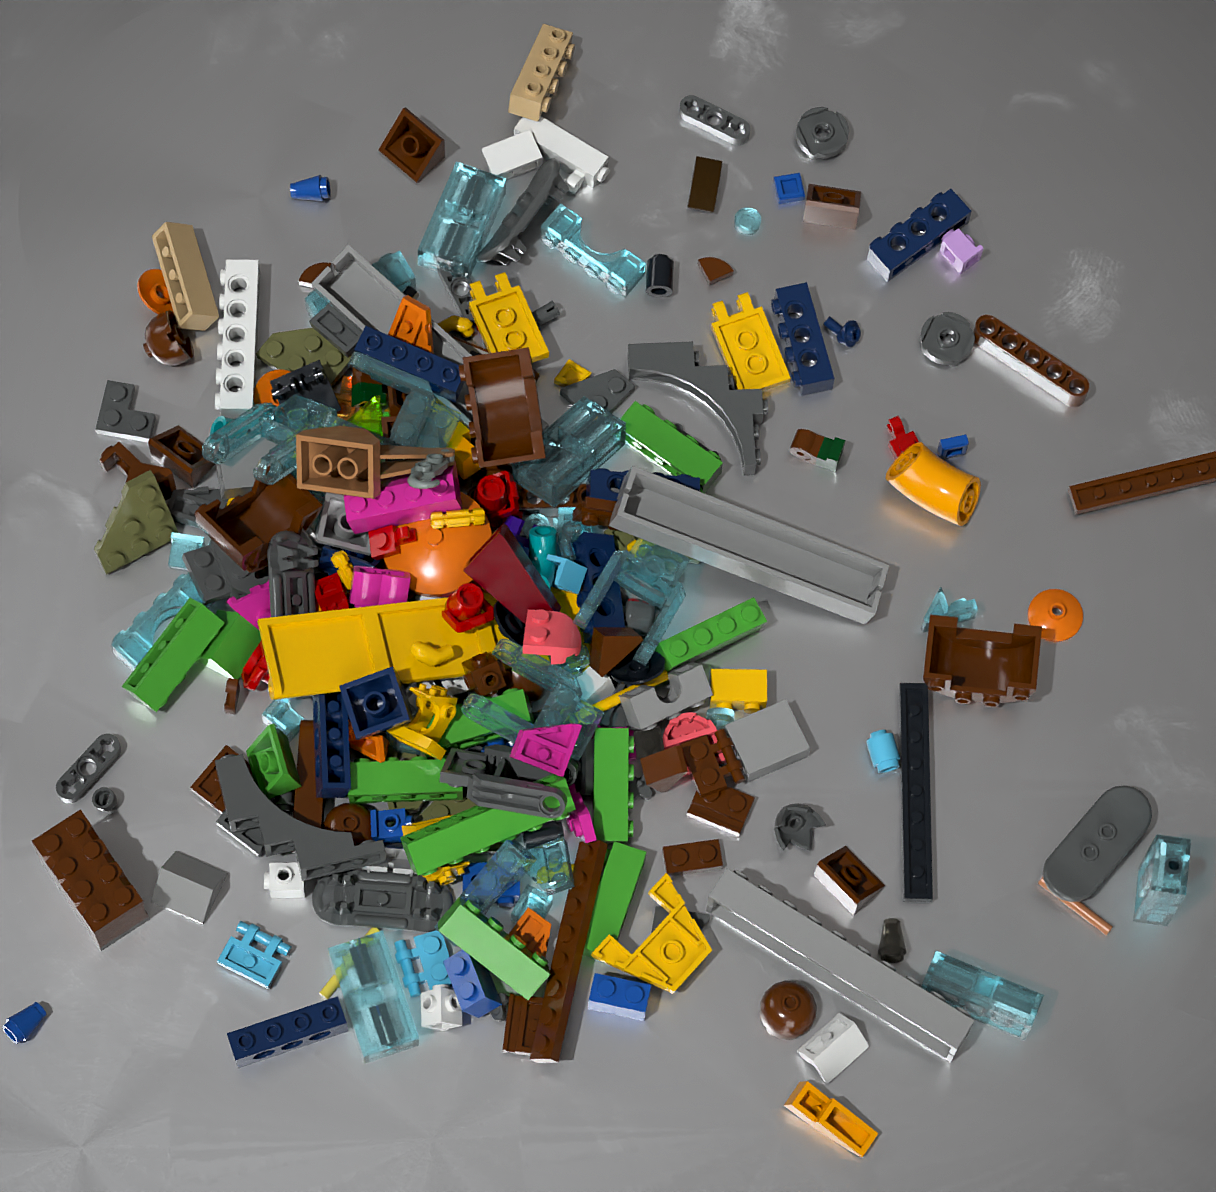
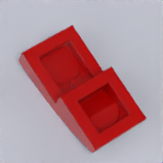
M338 573L315 581V595L322 612L351 608Z

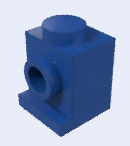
M405 808L382 811L370 810L372 839L375 841L383 840L384 845L402 843L400 839L403 836L402 825L414 823L413 815H409ZM388 822H396L394 826L388 827Z

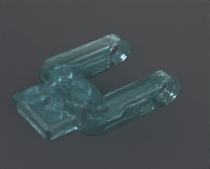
M352 353L347 364L348 367L352 366L370 375L371 379L408 394L391 429L390 438L371 432L380 440V445L444 448L448 446L461 418L460 412L436 403L428 381L362 353ZM327 413L324 414L319 428L333 426L362 428ZM388 459V460H390V461H397V460H404V459Z
M297 394L277 407H273L272 403L256 404L211 434L203 444L202 455L204 459L210 462L223 464L261 437H265L267 440L278 445L270 449L269 453L259 460L256 469H253V475L257 481L273 485L297 469L296 434L303 430L327 427L338 419L337 410ZM219 444V449L214 455L215 447ZM269 464H271V465H270V470H269L268 474L266 475L267 467L269 466Z
M637 538L630 551L622 550L612 554L572 623L585 630L612 582L616 581L622 588L652 606L660 608L658 615L633 657V660L645 666L686 596L679 578L690 559L683 554Z
M500 639L493 649L492 655L500 659L504 664L512 667V671L550 691L548 699L534 724L477 694H469L461 707L462 713L470 720L512 743H515L521 729L570 723L580 724L582 727L571 754V758L579 761L605 712L580 699L583 693L575 675L555 664H551L550 661L539 655L523 654V647L511 640Z

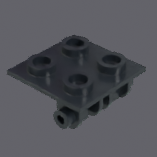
M320 359L270 381L273 388L271 390L275 400L278 399L291 429L306 426L342 410Z

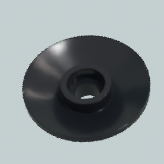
M497 601L494 604L493 611L500 633L514 644L523 647L526 624Z
M653 650L632 651L610 670V674L613 680L621 684H643L655 679L664 671L666 666L665 658Z

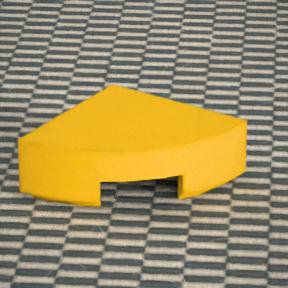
M569 359L555 377L554 384L565 387L591 378L592 373Z

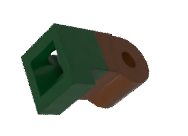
M354 360L351 407L374 410L386 404V393H382V371Z
M798 429L789 451L795 457L803 459L808 463L835 472L844 450L845 440L837 437L833 440L807 429Z

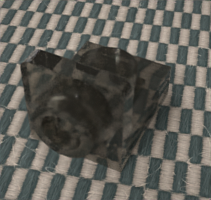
M661 728L635 731L633 733L638 760L664 750Z

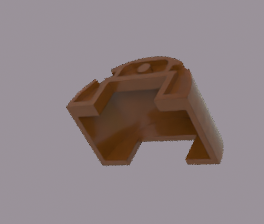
M529 347L462 357L463 364L459 365L461 382L466 381V385L469 388V394H465L467 411L472 410L473 421L469 422L471 438H476V447L471 448L473 464H479V468L546 458L540 405Z
M278 461L268 467H261L254 476L255 482L252 490L243 496H236L228 506L223 509L219 508L221 502L216 499L208 505L206 503L202 504L194 514L197 526L241 569L247 570L249 573L257 572L268 566V545L276 533L287 530L294 531L300 535L302 528L308 531L323 506L307 489L297 488V480Z
M930 614L923 680L930 691L955 698V702L959 704L979 702L987 707H998L999 703L1027 701L1035 693L1042 626L1014 624L1013 633L959 628L957 627L958 617Z

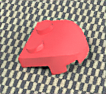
M528 609L523 640V654L550 655L551 664H563L566 662L567 657L573 654L576 657L579 655L582 642L581 635L575 622L569 616L557 611Z
M682 713L669 721L663 733L662 751L707 735L710 745L718 742L714 734L717 728L710 719L707 720L698 716L697 713ZM723 753L715 755L719 765L726 763ZM688 767V772L684 776L690 775Z

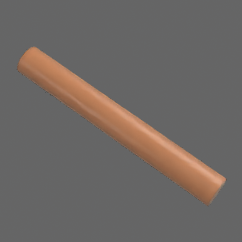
M1042 877L1038 884L1052 894ZM1056 897L1106 936L1113 928L1112 925L1083 903L1069 902Z

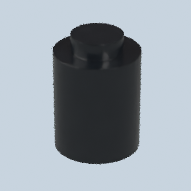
M655 254L647 260L646 293L648 295L666 297L673 292L674 261L667 255Z
M556 820L548 821L535 831L526 830L522 832L525 850L560 845L559 839L564 838L562 822H556Z

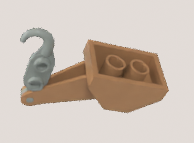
M348 426L303 430L296 434L297 488L374 499L381 494L380 479L409 473L411 475H409L407 482L411 487L417 489L433 488L438 486L440 481H432V478L442 474L447 467L455 465V450L447 447L425 448L380 445V440L367 429ZM380 459H407V460H397V461L380 462Z

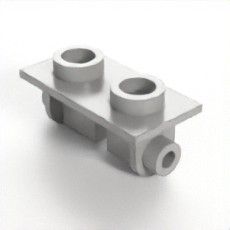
M384 846L386 862L362 867V870L367 871V873L376 871L410 874V877H413V874L417 875L410 867L404 848Z

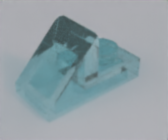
M940 587L923 619L922 633L928 632L930 614L958 617L957 623L975 619L978 611L975 599L969 601L959 599L948 606L942 587Z

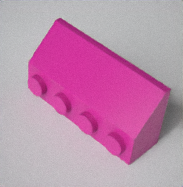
M456 461L455 465L447 467L442 474L432 478V481H440V484L433 488L417 489L411 487L407 482L409 475H411L409 473L380 479L381 494L374 499L344 495L347 523L354 534L372 531L389 525L398 526L430 519L432 512L442 511L443 514H446V511L463 510Z

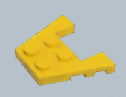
M665 873L651 888L648 895L662 906L669 915L633 954L609 934L592 952L591 956L673 994L711 953L712 949L695 919H692L681 895L674 888L670 876Z

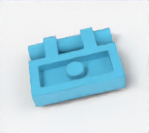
M240 921L236 931L244 935L243 939L240 941L231 936L217 963L269 989L282 966V961L274 958V955L279 952L288 956L292 946L284 943L283 939L277 935L272 937L260 931V927L253 923L248 925ZM257 941L267 946L265 952H262L252 947L251 944Z
M435 930L413 937L416 946L414 949H408L405 940H399L394 943L397 951L395 958L397 963L401 964L404 974L402 978L405 988H408L410 997L421 995L419 985L427 983L429 990H432V986L440 984L453 987L443 963L450 956L441 932ZM420 959L423 972L415 973L412 964L413 960Z

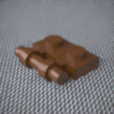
M719 729L714 733L718 741L715 744L710 745L707 735L680 744L685 762L700 798L727 789L724 778L731 775L735 784L745 781L742 772L744 767L741 760H737L733 751L734 743L731 737L727 736L725 729ZM723 753L727 765L719 767L715 755Z

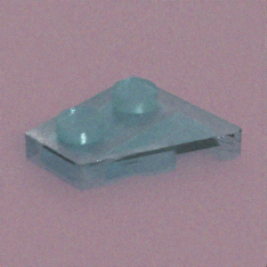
M564 837L513 855L514 860L520 862V868L548 896L574 887L568 843Z

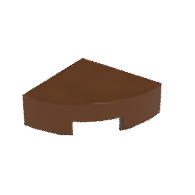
M714 257L698 259L697 264L709 285L730 277L734 273L732 267L721 259Z
M322 262L308 267L301 274L299 285L313 288L311 283L327 266L332 269V263Z
M229 678L225 689L227 697L224 711L226 714L235 715L240 685L238 679Z

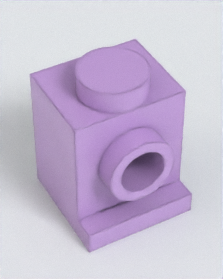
M959 228L957 230L951 229L942 237L940 253L960 275L981 260L983 247L981 245L975 247L973 239L968 234L964 235Z

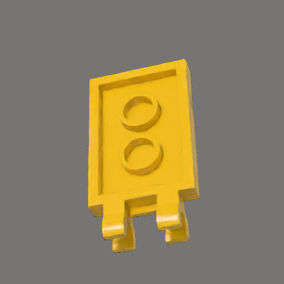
M505 272L495 275L497 293L486 296L480 280L470 284V295L473 301L469 302V309L489 353L529 347L532 363L549 357L548 348L520 286L511 287Z
M748 292L737 295L738 300H736L740 312L728 316L723 301L713 303L711 312L716 322L711 323V329L724 362L728 367V372L730 375H733L735 389H762V391L790 382L791 377L762 306L754 309Z

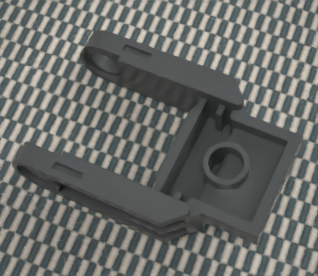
M212 539L209 545L185 552L182 556L203 605L233 596L238 600L250 594V588L259 584H265L269 580V576L256 579L255 572L249 573L247 570L241 569ZM318 562V566L313 568L315 581L325 576L324 572L319 570Z
M495 744L485 746L484 752L480 753L451 748L440 772L439 782L447 783L449 786L456 788L468 787L467 798L477 806L551 819L563 814L567 805V796L558 788L533 783L551 775V773L511 758L510 754L513 747ZM570 758L567 768L571 771V776L565 778L568 787L574 784L579 772L578 765L572 758ZM548 796H553L559 800L560 806L549 808L545 804L544 799Z

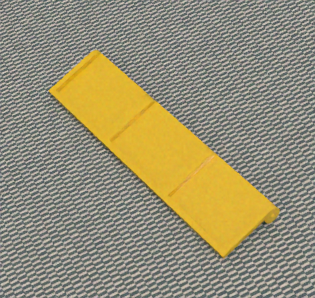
M551 587V592L561 605L560 612L566 614L575 622L582 641L579 655L576 657L573 654L567 657L566 662L563 664H551L550 655L523 654V647L514 644L500 633L495 617L494 620L462 633L455 632L442 617V611L445 610V603L449 597L261 618L257 621L270 676L268 690L272 700L341 692L340 685L392 666L397 671L402 684L463 677L465 672L461 663L486 651L496 660H501L506 672L582 663L590 659L591 644L584 643L583 632L580 631L581 614L580 607L577 606L578 594L562 591ZM483 593L486 601L494 608V604L498 600L489 593ZM417 641L426 643L435 649L449 644L454 651V657L435 666H428L414 657L411 653V647Z

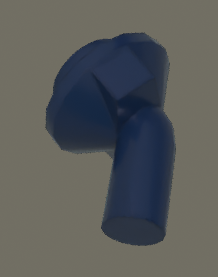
M829 316L823 323V325L837 335L838 343L844 344L847 347H853L860 339L861 330L854 320H849L844 326H841Z

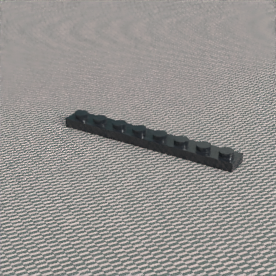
M900 683L903 902H932L928 686L925 683Z

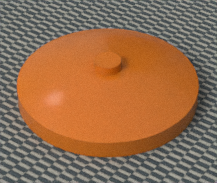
M460 492L463 509H469L470 512L474 508H481L470 496ZM485 514L486 520L483 525H473V523H470V526L448 528L447 525H443V528L434 529L431 527L430 519L398 525V528L408 526L409 531L415 529L417 541L400 545L401 553L384 558L388 569L410 573L409 591L425 597L450 596L459 586L465 583H475L463 570L472 555L493 535L490 522Z

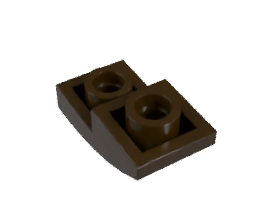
M696 156L687 208L714 213L722 161Z

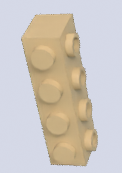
M547 24L542 25L510 94L508 113L534 121H539L542 112L547 113L551 103L550 95L556 94L559 85L558 77L564 76L567 68L566 60H571L575 50V44H572L573 32Z
M165 222L152 235V239L178 328L205 331L219 318V314L193 226Z

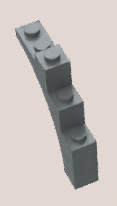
M693 341L628 344L629 380L653 381L670 385L692 395L707 405L722 420L732 435L741 457L744 476L755 475L756 465H761L760 449H755V440H759L758 425L762 424L763 415H768L767 398H762V389L734 390L733 375H728L727 365L699 366V351H694Z

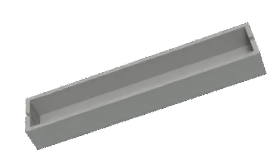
M348 244L332 261L338 274L335 276L332 269L327 266L311 285L321 298L333 306L362 332L365 326H368L388 335L401 300L405 295ZM431 319L434 355L462 365V357L472 355ZM466 382L456 403L424 390L469 428V422L473 421L472 410L467 411L465 394H469ZM542 419L545 437L550 432L548 423ZM521 462L509 463L507 465L514 470Z
M632 466L624 476L617 497L618 501L615 504L608 526L862 624H866L876 614L882 593L880 590L884 586L889 569L888 564L635 466Z
M726 868L708 896L707 913L951 1063L975 1021L970 1018V1013L961 1007L953 1008L945 1003L946 999L934 991H931V993L921 988V984L916 979L910 976H906V978L901 976L890 963L886 961H881L880 963L875 960L864 947L859 945L854 947L846 942V937L835 930L830 932L823 928L822 923L811 915L806 917L797 912L798 909L795 905L786 900L781 902L776 899L768 888L762 885L757 887L750 883L748 877L738 870L732 872Z

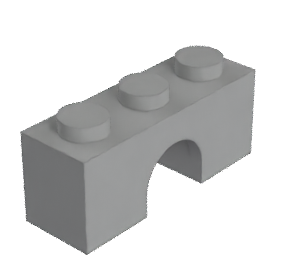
M689 662L668 672L670 690L667 696L661 700L657 697L654 687L643 684L619 695L629 726L647 731L656 727L657 722L664 718L673 719L681 715V710L687 707L695 708L704 704V699L712 696L713 693L702 664Z

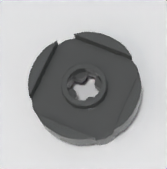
M826 107L812 108L806 111L798 122L795 134L796 141L800 149L812 160L832 158L846 148L849 127L846 119L837 111L836 113L828 111ZM822 128L823 131H828L829 133L826 137H819L816 135L818 134V129Z
M943 312L942 315L930 317L924 323L920 335L921 352L937 364L952 367L958 366L961 361L970 355L975 341V336L968 320L953 312ZM947 334L952 335L951 340L954 342L946 344L940 336L945 337Z

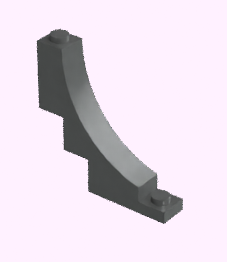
M229 754L219 760H215L216 772L231 833L259 827L266 857L295 851L302 881L386 862L383 840H367L358 846H354L350 832H336L314 827L280 810L262 793L253 780L246 766L243 754L237 756Z

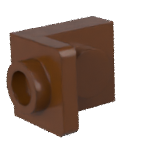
M120 442L114 446L107 447L99 459L101 468L105 472H108L116 464L126 476H128L131 462H140Z

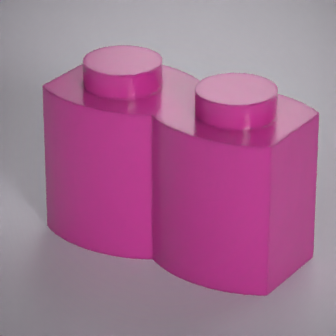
M354 566L349 596L350 603L355 604V608L407 602L411 578L410 573L400 570Z

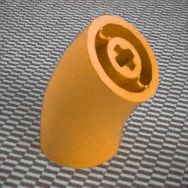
M922 442L915 443L902 452L889 467L885 477L898 491L920 507L959 526H963L968 522L979 500L980 479L947 463L928 449Z

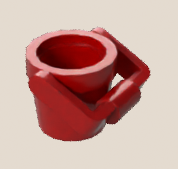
M501 471L485 476L479 481L473 494V500L484 509L490 521L514 515L519 511L517 484L514 482V477L511 473Z
M465 583L449 596L445 603V610L442 611V617L455 632L462 633L494 620V611L477 585Z
M262 640L248 659L241 674L244 688L253 691L257 688L260 681L268 684L270 678Z

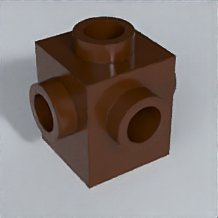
M487 651L461 663L465 672L463 679L469 691L474 690L480 697L494 695L500 688L506 686L503 678L506 675V671L501 660H496Z

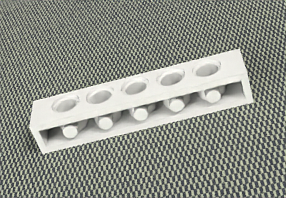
M226 259V269H221L220 282L221 286H225V294H220L219 308L224 310V318H219L218 333L223 335V341L217 345V358L222 360L221 368L216 369V384H221L220 393L215 394V409H220L221 416L230 419H244L255 413L253 397L256 386L260 267L259 260ZM238 287L245 288L243 292H234V289ZM236 312L245 313L241 317L232 316ZM236 336L244 338L240 342L231 341ZM234 361L242 362V365L238 367H232L230 364ZM233 386L241 387V390L238 392L229 391Z

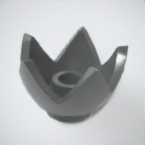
M795 803L789 804L780 810L775 819L774 830L782 850L791 842L800 848L810 851L812 849V829L826 826V824L811 807Z

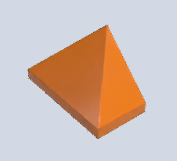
M348 719L349 747L380 763L384 762L390 742L378 733L357 740L350 719Z

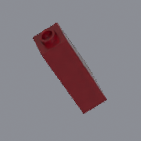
M505 523L472 555L465 565L463 571L524 624H526L528 609L557 612L561 610V605Z

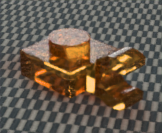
M343 376L340 393H335L342 410L325 418L327 421L340 420L342 424L353 426L357 408L351 407L352 377Z

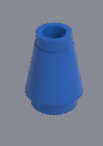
M318 175L291 183L290 193L292 199L324 201L325 198H330L329 178Z
M35 1002L7 1018V1023L2 1028L6 1035L14 1043L18 1044L21 1040L26 1041L47 1014L43 1007Z

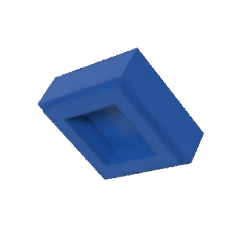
M800 173L774 177L773 182L778 204L805 200Z
M967 434L941 439L937 449L939 457L945 459L964 455L969 444Z

